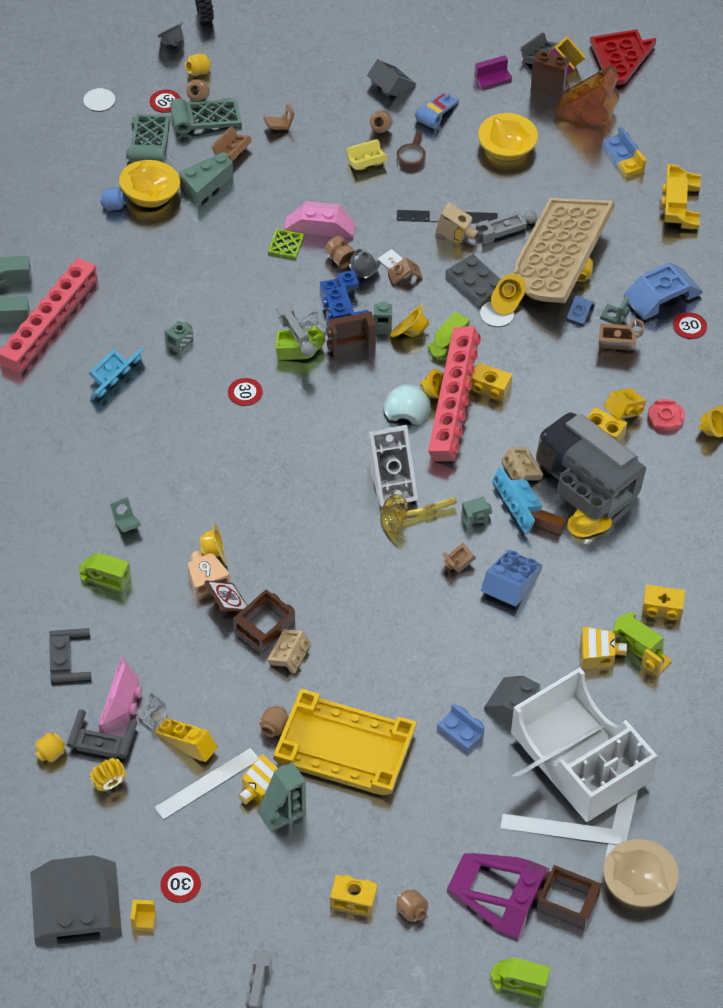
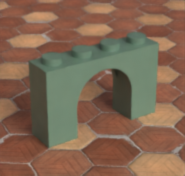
M29 256L0 257V286L8 282L31 280ZM0 295V323L25 322L30 314L28 296L4 297Z

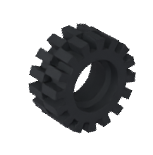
M195 0L200 22L214 20L212 0Z

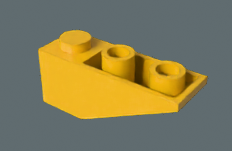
M166 718L154 731L156 735L191 758L206 762L218 748L208 730Z

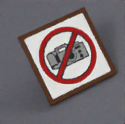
M208 580L204 582L215 599L214 604L219 605V611L240 613L247 606L233 583Z

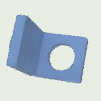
M575 295L567 318L584 324L591 304L595 305V302Z

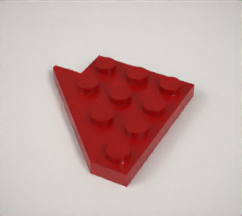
M638 29L590 37L591 46L609 87L625 84L656 45V38L642 40Z

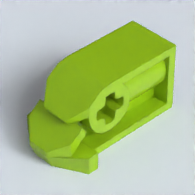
M455 311L434 335V342L432 341V343L428 344L427 349L431 356L437 360L447 361L453 328L470 326V319Z
M313 326L312 329H306L310 338L308 342H312L315 345L316 353L324 345L325 335L317 326ZM277 330L276 353L278 360L308 359L312 357L302 354L301 348L290 330Z
M95 553L88 557L79 567L81 581L84 584L88 580L123 592L131 578L129 562L102 553Z
M630 612L621 615L614 622L613 632L615 635L620 636L621 643L627 644V650L642 660L646 649L658 657L664 653L663 637L638 621L636 613Z
M509 958L499 961L492 967L490 977L496 992H500L501 988L544 999L551 967L518 958Z

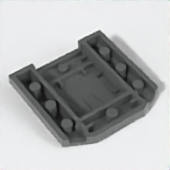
M95 855L50 860L30 872L35 943L57 941L59 936L100 932V936L122 933L116 862Z

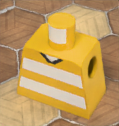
M582 627V669L611 667L614 665L615 655H626L627 644L615 643V633L613 631Z
M263 754L242 777L244 791L239 794V798L244 804H248L252 799L261 804L273 773L278 769Z

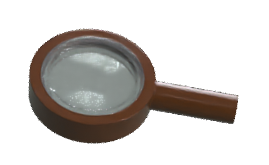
M416 131L412 144H405L397 150V162L401 167L417 169L425 163L426 152L419 146L423 134L421 131Z

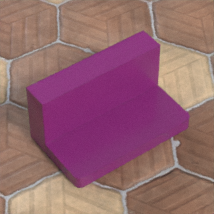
M506 55L475 64L474 76L482 89L512 81V76L507 70L508 59Z

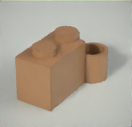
M634 319L630 325L600 324L599 348L636 351V338H640L644 334L643 321ZM635 326H639L642 329L639 331H634L632 328Z

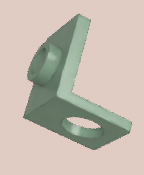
M626 296L619 308L607 304L600 317L620 325L630 311V307H628L629 297ZM612 310L615 311L617 315L615 317H610L607 315V312Z
M128 497L110 503L115 523L123 532L141 526L140 521L133 515ZM120 504L126 505V511L123 514L116 512Z

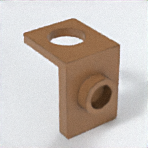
M287 103L282 117L264 116L263 120L269 129L289 130L295 112L291 105Z
M404 257L388 270L391 282L394 285L409 273H412L419 279L423 278L419 266L407 257Z

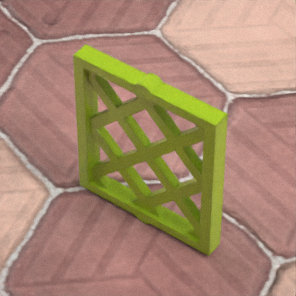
M276 228L268 254L296 259L304 234ZM290 237L291 240L286 242L284 238ZM282 240L283 244L278 245L277 241ZM294 242L296 246L290 247L288 244ZM286 245L288 249L283 251L281 247Z

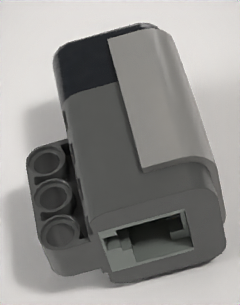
M572 412L567 413L545 428L540 434L536 453L537 463L559 480L557 488L559 495L591 519H599L602 516L611 518L639 495L646 467L638 461V456L584 415H577Z

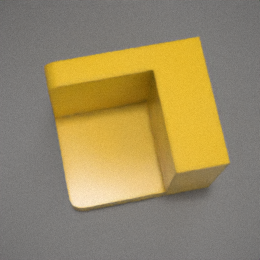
M133 899L130 917L132 931L154 932L156 917L155 901Z

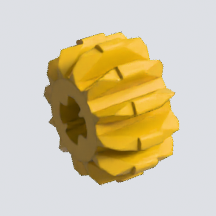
M114 758L99 763L90 772L92 783L98 791L111 790L113 787H117L127 776L123 764L119 759Z

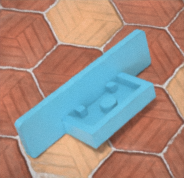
M141 347L127 361L113 349L88 373L100 385L90 399L101 398L107 390L105 388L108 385L112 387L119 380L117 377L120 374L125 375L131 367L129 365L132 362L136 364L143 357L141 353L144 349Z
M498 468L492 482L523 532L527 534L535 522L530 512L540 511L543 505L526 479L510 480L504 469Z

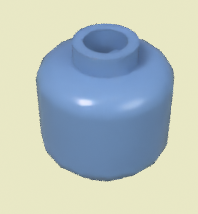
M120 187L107 188L103 191L102 196H100V202L108 211L120 210L127 204V195Z

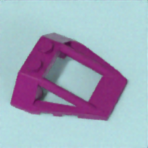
M464 853L447 887V891L462 904L474 910L482 920L485 919L492 925L495 931L518 941L526 924L529 909L539 888L543 886V879L546 872L550 871V868L519 857ZM482 866L520 875L509 899L471 890ZM474 900L506 907L502 919Z

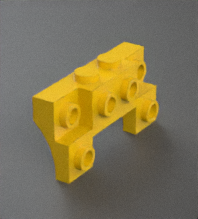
M667 164L666 184L662 185V194H665V196H662L661 207H664V222L681 223V228L699 229L700 212L687 210L686 207L687 191L700 192L701 174L687 172L679 165Z

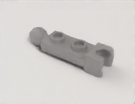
M529 210L522 216L520 212H516L489 222L488 220L479 222L476 225L477 235L482 234L483 244L492 242L494 238L527 228V223H535L538 218L537 213Z
M290 303L278 306L276 310L282 326L288 327L299 344L302 354L312 356L315 353V345L312 342H308L310 339L306 329L303 330L301 328V322L298 317L295 318L294 309Z
M255 950L253 973H251L249 986H252L251 993H247L245 1006L249 1008H260L265 975L270 976L271 952Z

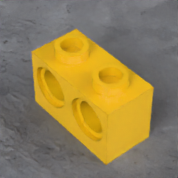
M594 407L587 416L589 420L619 442L626 434L627 422L619 420L609 413Z

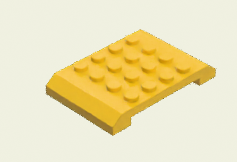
M300 688L273 754V759L281 765H288L293 762L299 771L379 795L392 794L417 727V722L399 716L394 720L321 699L319 693Z

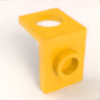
M646 649L643 655L642 666L658 677L672 662V659L665 654L658 657Z

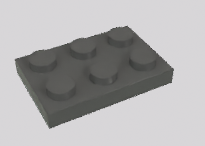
M474 254L448 268L445 273L451 281L479 306L491 300L492 293L500 281V278Z

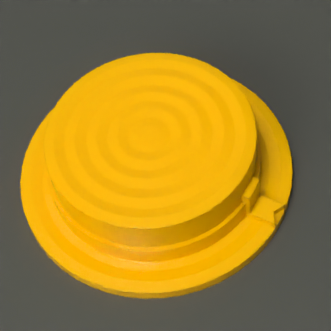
M501 113L487 118L480 125L478 139L482 147L492 157L502 161H514L522 158L535 147L538 140V132L535 125L529 119L513 113Z
M141 160L129 164L122 170L119 184L122 191L135 204L143 207H158L167 203L178 192L180 177L177 171L166 163L156 160Z

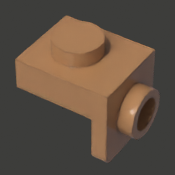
M463 542L449 555L446 552L442 554L446 559L444 561L445 565L450 570L454 568L458 573L476 559Z

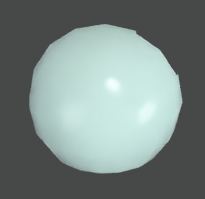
M410 384L399 385L389 392L384 402V412L389 420L397 421L400 418H405L411 421V424L419 426L427 421L431 414L430 399L424 390L418 386Z

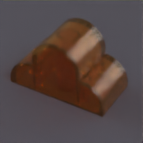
M610 65L565 90L554 113L566 121L579 120L582 124L592 129H601L607 126L619 102V93L615 88L618 81L617 70L613 65Z

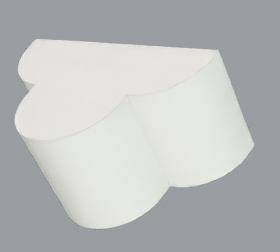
M407 425L369 431L368 462L379 505L383 507L418 500Z

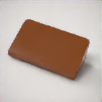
M544 510L530 512L535 519L533 525L558 535L567 521L563 517Z

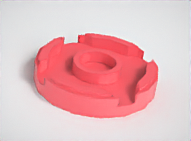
M660 399L650 405L647 418L655 429L670 432L682 426L685 412L683 407L676 404L675 401Z

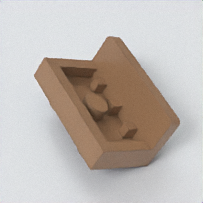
M230 127L211 148L215 155L225 152L231 161H234L252 140L249 135H237L234 127Z

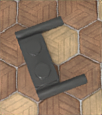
M90 628L49 631L51 683L91 680V672L71 673L70 637L90 636Z
M79 709L67 742V747H75L78 751L112 758L119 756L125 759L137 726V721H129L123 738L81 729L86 711Z

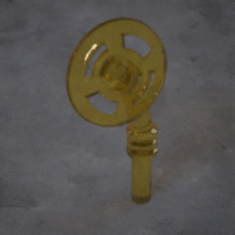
M394 494L385 501L380 515L381 525L388 532H396L403 526L406 519L424 515L429 516V514L433 515V512L437 513L438 510L457 504V500L454 496L435 504L433 502L431 505L427 504V507L424 505L423 508L408 511L406 499L401 495ZM389 517L391 522L393 523L391 527L388 524L387 518Z

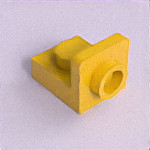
M637 149L634 152V157L620 161L618 167L626 178L643 173L647 163L646 157Z

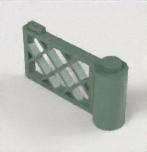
M178 98L170 103L175 131L178 134H187L193 129L242 126L237 100L233 98L200 102H186ZM233 106L234 108L232 110H229L225 107ZM215 107L217 109L215 111H212L208 108ZM191 108H199L200 111L195 112ZM222 111L226 113V115L223 117L218 113ZM204 112H206V113H208L210 116L206 118V117L202 116L201 114L204 113ZM232 116L233 118L237 119V121H230L228 120V118ZM215 117L220 121L213 122L211 121V119ZM197 118L203 121L202 123H194Z
M136 114V117H132L131 126H134L132 141L129 149H126V159H129L130 163L141 160L165 162L170 115ZM139 120H146L148 122L142 124ZM158 121H165L160 125L157 123ZM153 125L155 128H153V129H151V130H150L149 128H147V127ZM142 130H144V131L146 132V133H144V134H142V135H140V134L138 133V132H140V131H142ZM158 131L162 132V134L157 135L155 133ZM152 136L153 139L149 141L146 139L147 137ZM140 141L144 142V144L138 145L136 143ZM160 142L162 145H154V143Z

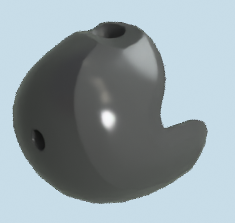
M357 249L349 261V268L351 271H355L357 277L367 279L377 271L381 262L375 261L370 253Z

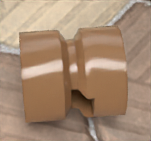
M342 236L332 238L325 246L326 254L333 259L340 269L349 268V261L355 250Z

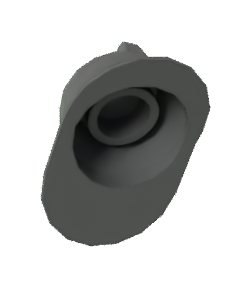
M183 22L160 33L157 37L160 38L165 46H178L179 41L183 38L181 28Z

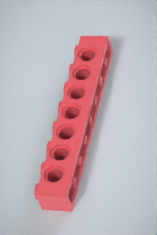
M77 258L74 263L70 264L65 274L60 276L58 282L54 287L50 288L46 297L40 300L36 309L31 311L26 321L21 323L17 332L11 335L7 344L0 349L1 366L20 373L96 280V265Z
M475 326L453 328L428 448L433 461H455L456 453L459 452V438L462 437V424L466 418L465 409L469 403L468 394L472 388L471 379L475 373L474 364L478 358V344L481 343V336Z

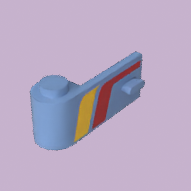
M440 93L416 110V121L436 129L441 122L443 113L458 104L459 99L452 97L450 93Z

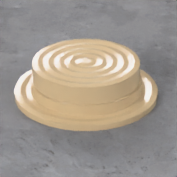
M631 839L618 844L610 851L604 864V879L611 893L622 902L635 907H652L663 903L674 893L678 884L679 871L674 857L666 848L650 840Z

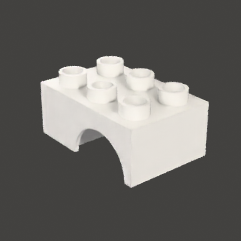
M579 667L516 705L513 710L511 734L536 762L593 728L605 726L538 765L581 817L588 822L652 782L658 755L627 720L623 721L622 725H616L602 714L590 696L585 682V673Z

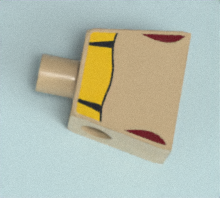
M448 202L440 215L435 235L459 244L462 243L465 237L474 240L478 230L470 227L472 222L470 215Z

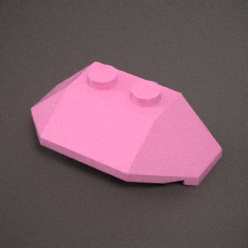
M305 201L286 217L284 230L310 235L342 236L343 238L353 239L355 222L340 204Z
M120 657L98 724L100 733L108 734L129 723L131 715H135L136 699L141 697L142 686L139 685V678L125 657Z

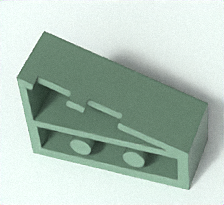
M222 152L179 171L180 186L194 204L199 207L206 197L212 196L214 190L220 189L233 178V162L225 152Z
M293 762L288 765H282L274 771L259 807L258 813L269 831L306 813V781Z

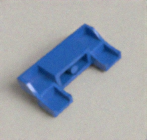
M354 270L337 273L336 279L320 282V291L323 297L322 305L323 308L327 309L326 316L328 322L330 319L369 312V310L354 312L347 291L359 288V282Z

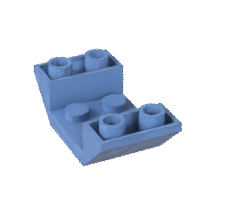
M668 263L641 275L624 293L623 297H629L630 306L642 320L658 314L661 303L681 294L689 300L703 294V291L683 268Z

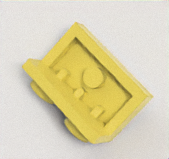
M377 139L346 148L348 163L355 170H364L367 166H378L382 162L387 161V155L380 149V143Z

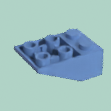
M507 550L486 571L481 592L516 607L526 595L543 565L535 559L520 555L516 551Z

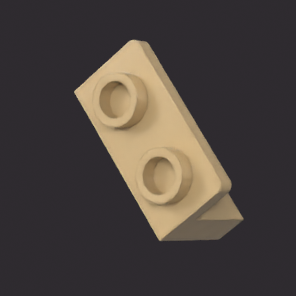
M510 447L502 458V462L512 480H541L543 477V473L528 447Z
M284 629L267 661L270 665L287 666L291 673H296L311 642L302 630Z

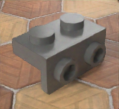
M540 33L520 48L524 63L533 64V60L539 50L549 52L558 43L547 41L545 33Z

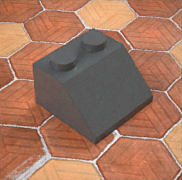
M379 59L376 60L367 74V77L371 79V83L378 88L380 86L382 88L381 91L389 97L390 95L398 97L417 84L396 66Z
M523 675L504 677L484 706V709L512 723L514 707L540 692V684Z

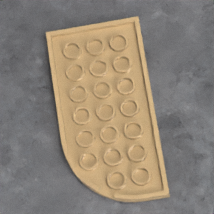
M566 198L549 199L515 264V274L520 275L525 281L526 295L543 302L566 303L615 207L614 201Z

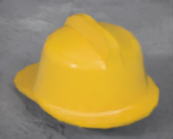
M515 273L507 274L500 279L491 296V305L497 313L508 315L517 308L526 291L524 279Z
M423 306L416 307L392 330L390 336L396 337L404 333L409 337H416L422 334L430 324V321L423 314Z
M432 369L428 376L420 382V386L431 399H439L444 373L437 369Z
M723 405L714 407L702 415L701 425L698 429H702L707 436H723Z
M577 509L574 515L569 518L567 527L569 532L576 537H588L607 531L612 525V519L605 516L599 519H591Z
M213 524V529L203 533L200 537L201 553L204 556L211 553L216 557H221L225 566H228L223 551L220 530L216 524Z

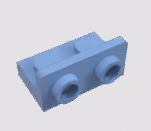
M623 127L619 128L618 135L603 139L602 143L617 165L620 161L634 157L635 150L639 149L638 145L633 142L629 133Z
M455 703L451 706V712L437 724L438 730L467 753L484 737L485 727L483 723L477 718L474 719L465 708L459 707Z

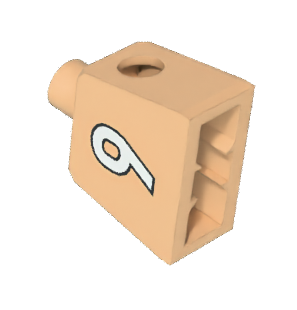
M195 551L190 555L192 561L187 564L188 574L196 599L211 593L204 583L206 580L230 583V573L214 554L210 553L203 556L200 551Z

